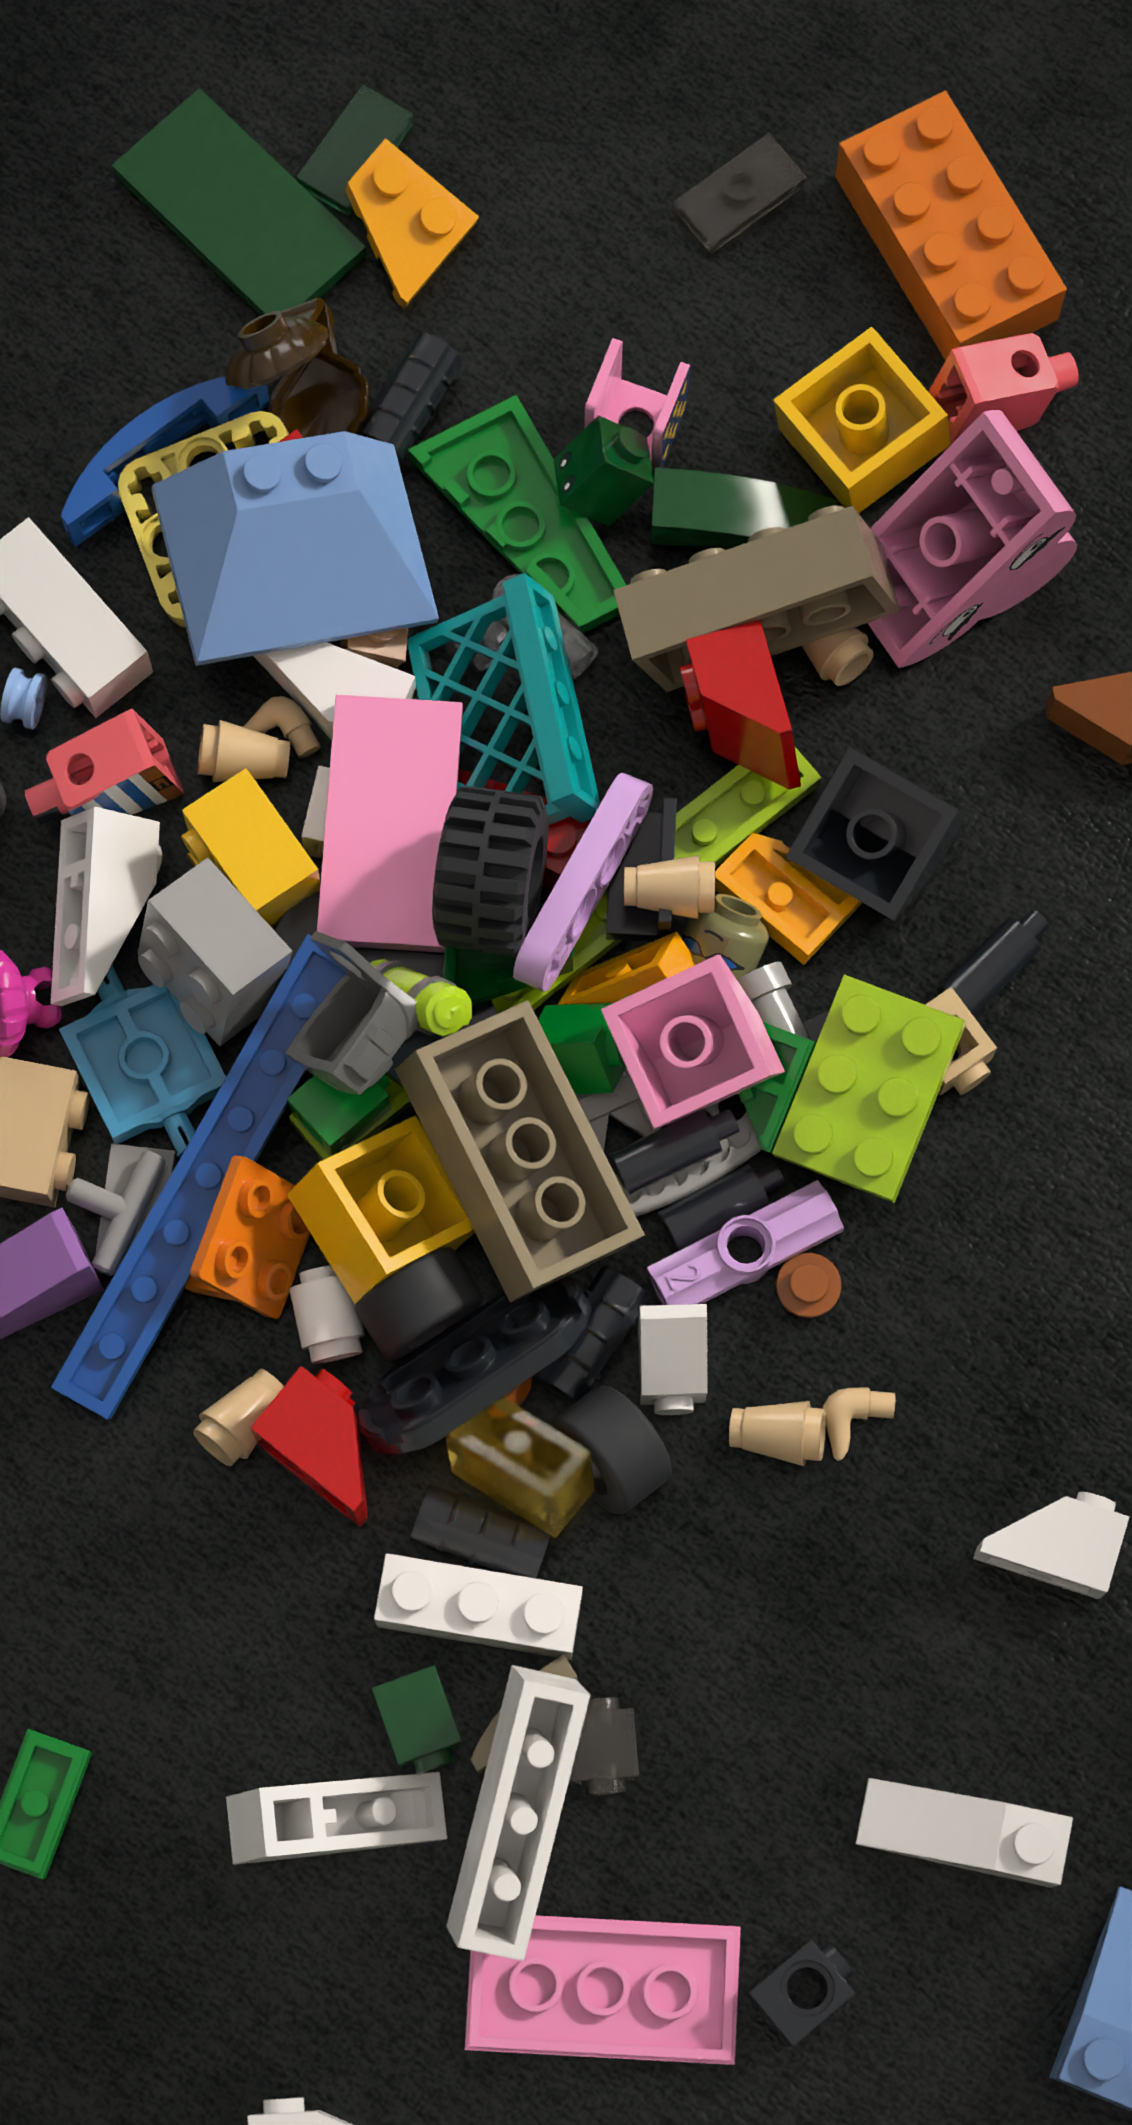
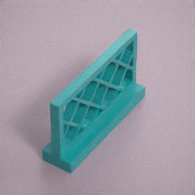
M522 573L503 582L505 595L407 638L419 700L449 701L455 691L471 699L462 716L460 754L466 745L483 753L465 786L484 788L497 762L500 761L516 769L505 790L507 792L523 793L531 777L543 782L548 803L545 805L548 826L567 817H572L579 823H583L593 818L600 806V800L556 603L551 593L527 574ZM507 616L510 629L499 650L495 652L479 645L490 624ZM448 642L460 645L444 676L432 671L428 651ZM477 653L493 661L477 690L473 691L458 683L473 655ZM507 668L519 672L521 685L509 707L491 699ZM486 706L504 714L488 746L470 738ZM526 709H527V711H528V715H529V716H527V715L524 714V712L526 711ZM519 722L530 726L533 734V740L521 762L503 754ZM538 764L540 766V771L536 769ZM457 782V791L464 784Z

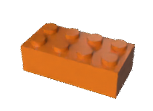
M946 90L839 143L835 178L945 361L952 349L1033 333L1058 320L1067 288Z

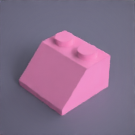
M720 955L707 959L601 1009L654 1128L670 1125L785 1072L759 1013Z

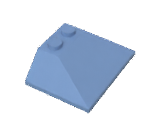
M343 431L222 451L152 486V493L195 666L437 623L439 620L394 444Z

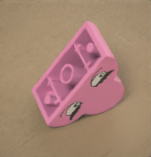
M984 411L870 528L881 542L901 611L868 622V625L898 668L914 664L933 655L964 634L977 621L997 615L1020 603L1057 575L1070 561L1077 549L1075 540L1068 532L1075 521V512L1002 411Z

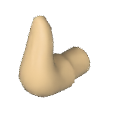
M284 696L270 698L243 726L263 734L274 727H279L284 738L289 739L300 759L312 755L321 748L310 727L312 723L305 712L294 700Z
M869 1387L845 1388L837 1390L827 1398L823 1405V1409L826 1411V1428L833 1457L837 1461L842 1460L848 1452L851 1420L853 1418L867 1420L868 1417L893 1419L895 1393L870 1391Z

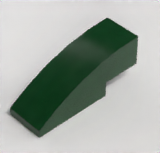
M655 467L651 544L703 546L728 550L748 543L749 537L762 529L770 527L788 529L807 522L808 517L813 512L825 507L837 506V500L795 487L736 475Z

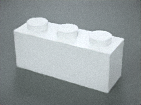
M29 517L0 539V615L4 613L17 628L12 633V637L27 657L34 663L43 658L57 673L51 678V681L63 698L73 708L83 703L93 716L97 718L153 673L147 650Z
M386 1553L374 1620L377 1627L557 1658L564 1654L566 1659L571 1660L583 1587Z

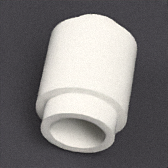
M331 1265L299 1273L301 1284L291 1287L289 1291L302 1350H309L312 1364L337 1361L363 1353L360 1338L365 1336L363 1323L356 1313V1304L352 1301Z

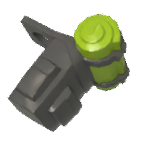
M315 931L310 940L344 971L345 976L311 1014V1017L304 1024L285 1054L336 1090L361 1095L387 1073L393 1064L392 1057L402 1043L415 1031L429 1036L436 1034L446 1036L456 1033L463 1025H468L472 1018V1001L465 990L458 988L455 983L439 976L429 977L418 973L413 967L398 960L380 959L369 963L348 943Z

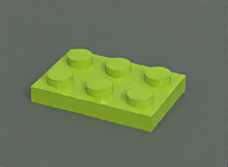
M844 975L772 1154L782 1160L895 1203L966 1026L965 1020Z

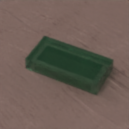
M363 84L300 171L297 181L311 195L349 216L353 207L345 192L347 183L385 138L396 148L414 124L413 113Z

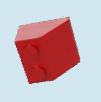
M756 620L686 639L690 664L679 666L694 731L698 732L707 729L714 753L789 790L801 787L792 728L761 621Z
M301 1366L250 1429L259 1447L358 1527H361L368 1518L360 1431L353 1409L356 1403L350 1398L353 1393L326 1370L321 1369L314 1376Z

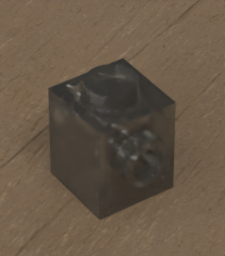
M618 1698L589 1699L571 1770L572 1786L586 1785V1796L626 1793V1781H638L639 1778L633 1708L619 1709Z

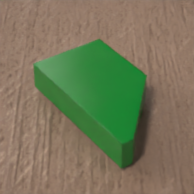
M763 1022L785 1072L738 1093L750 1117L761 1149L772 1154L816 1042Z

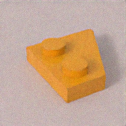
M386 138L349 180L345 188L356 216L361 218L366 226L367 240L376 259H381L394 287L392 294L395 301L403 309L457 247L479 218V216Z
M752 833L715 871V890L719 894L731 895L755 906L762 914L760 921L766 926L769 936L804 965L863 902L786 858L790 848L784 845L782 841Z

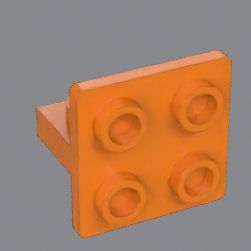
M234 1155L230 1161L190 1269L191 1278L185 1289L198 1294L237 1301L265 1317L278 1319L283 1311L290 1292L289 1289L292 1287L310 1236L308 1228L287 1196L295 1185L247 1157Z

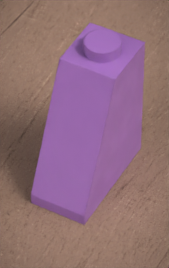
M63 1208L46 1215L0 1244V1339L104 1290L81 1239Z

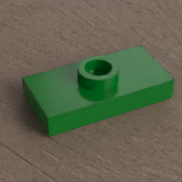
M27 1729L0 1801V1864L43 1880L46 1879L93 1752Z

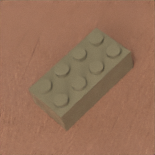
M843 506L825 507L813 512L808 517V521L788 529L782 527L762 529L752 534L748 539V543L728 550L722 548L706 549L694 554L689 559V564L669 571L651 569L635 575L630 580L631 584L613 590L632 660L666 692L684 686L679 666L690 664L686 639L760 620L770 656L900 612L881 542L853 506L847 508Z
M525 1001L416 1050L395 1069L510 1303L620 1251L645 1235L529 1001Z

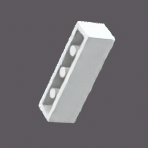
M514 1665L511 1666L447 1923V1929L459 1948L524 1961L590 1694L576 1679Z

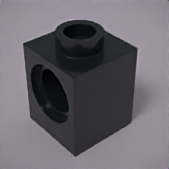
M811 1939L806 1941L746 1994L789 2046H794L855 1994L846 1982L855 1973L829 1942L819 1949ZM801 1968L816 1972L824 1985V1994L821 2001L810 2009L797 2007L792 2003L787 1993V1983L790 1976Z

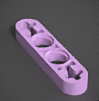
M620 773L615 778L519 950L513 972L515 980L541 991H547L553 985L646 817L653 796L652 784L625 773Z

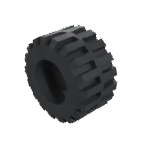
M465 785L460 787L452 799L445 817L435 868L432 921L440 946L512 957L518 956L519 950L537 918L544 880L548 843V816L541 796Z

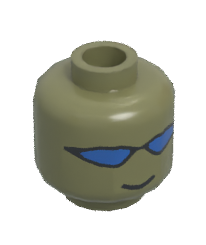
M717 894L715 896L714 913H698V919L688 918L681 934V939L689 949L694 965L720 955L738 981L740 977L756 970L768 943L769 934L766 926L760 921L762 914L755 906L731 895Z

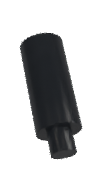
M1031 909L1019 922L1013 918H1007L938 986V993L941 994L952 987L971 1014L975 1016L1041 950L1037 939L1049 928V923L1034 909Z
M730 1109L708 1118L704 1110H700L609 1153V1156L621 1184L630 1196L723 1152L720 1141L739 1133L740 1130Z
M774 1162L756 1172L747 1164L657 1212V1216L669 1241L678 1252L721 1230L723 1225L732 1218L750 1215L770 1205L767 1194L784 1186L785 1181Z

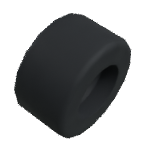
M445 1247L426 1254L392 1274L363 1296L356 1304L355 1309L384 1358L392 1361L425 1346L468 1317L482 1304L483 1295L454 1249Z
M596 1386L557 1416L551 1424L550 1430L553 1444L569 1473L597 1504L611 1513H627L665 1483L672 1473L670 1457L663 1441L652 1424L625 1395L610 1386Z

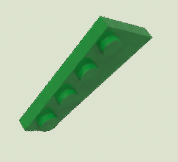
M517 395L408 449L409 460L520 574H527L554 596L557 612L579 635L620 615L613 590L626 586V583L589 519L560 506L553 457Z

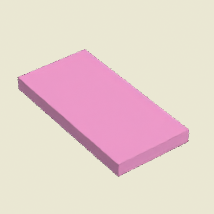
M336 695L317 922L318 932L344 941L351 947L445 953V947L438 944L433 928L432 900L437 854L443 824L449 805L457 793L463 713L462 702Z
M535 1916L524 1961L471 1950L465 2050L735 2065L740 1927Z

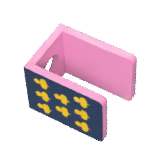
M613 338L585 406L584 429L598 415L618 424L621 417L627 412H644L652 419L654 425L653 431L647 437L652 472L654 473L655 467L663 468L686 411L691 365L680 362L668 395L661 394L621 379L623 341Z

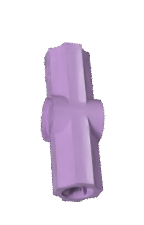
M816 1180L750 1215L732 1218L723 1225L721 1230L647 1267L646 1272L662 1305L703 1304L740 1284H748L759 1280L769 1269L843 1232L844 1227L828 1192ZM749 1236L760 1244L763 1255L756 1262L749 1264L739 1263L730 1256L727 1245L735 1237Z

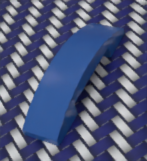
M225 377L216 378L180 391L155 404L133 419L95 455L78 478L68 496L61 513V519L69 541L74 547H77L124 512L118 491V481L120 473L127 464L137 458L184 440L206 423L211 428H214L246 414L263 411L270 406L267 385L246 390L227 386Z

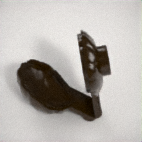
M318 297L283 311H273L261 315L247 323L238 332L237 336L242 346L236 351L229 362L225 375L226 385L247 390L267 385L281 378L269 399L271 405L268 408V412L280 418L289 434L296 429L303 438L343 431L356 434L360 424L368 414L369 382L361 374L360 367L337 354L333 331V314L322 298Z

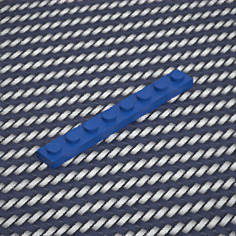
M307 934L51 1386L54 1390L106 1419L112 1418L191 1278L190 1269L232 1157L238 1155L247 1157L254 1162L257 1161L288 1106L287 1098L297 1090L307 1072L306 1069L294 1062L285 1052L311 1017V1014L345 976L344 971L310 940L311 935Z

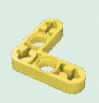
M257 411L246 414L137 458L127 464L120 473L118 481L119 494L160 604L170 619L180 627L186 628L180 603H176L179 601L169 558L160 557L153 552L154 539L162 531L158 513L153 515L149 504L142 494L139 493L142 490L140 481L146 477H151L155 483L189 468L193 458L201 452L210 451L218 454L222 451H228L225 444L232 441L236 449L252 447L255 445L254 434L260 431H265L266 435L272 438L269 444L280 441L289 433L280 418L270 412Z

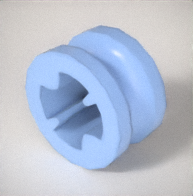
M12 669L2 696L0 717L3 723L11 724L15 719H20L23 721L25 728L32 730L36 728L43 711L47 693L46 675L37 673L33 678H27L23 669Z

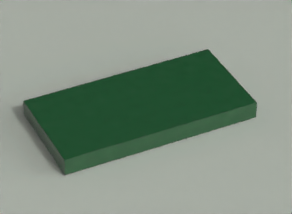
M200 88L111 165L114 176L260 316L273 311H283L321 297L367 256L366 246Z

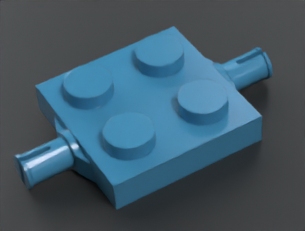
M112 963L105 975L109 984H105L103 980L97 990L102 1002L87 1016L60 1028L59 1031L114 1143L124 1142L148 1129L165 1127L177 1151L178 1158H181L187 1148L181 1133H184L188 1143L195 1134V1130L187 1115L191 1114L198 1105L215 1098L226 1076L205 1034L198 1033L189 1025L180 1010V1002L165 985L158 987L152 984L146 988L128 989L125 991Z

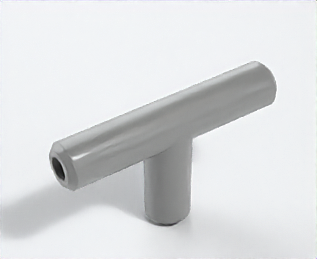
M150 1151L142 1152L123 1196L80 1178L73 1179L66 1193L68 1202L111 1220L92 1261V1266L95 1270L109 1276L115 1275L166 1164L165 1159L160 1155Z

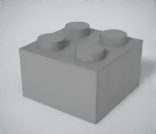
M206 858L148 900L137 955L139 956L140 967L147 978L158 987L165 985L180 1002V1010L189 1025L200 1034L207 1032L220 1047L262 1015L288 969L292 950L213 862Z

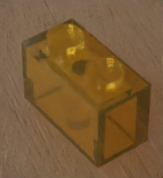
M504 1397L446 1436L450 1467L453 1474L554 1538L560 1534L595 1491L591 1451Z

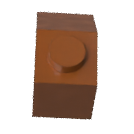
M1132 672L1052 687L1045 705L1047 719L1121 765L1132 763Z

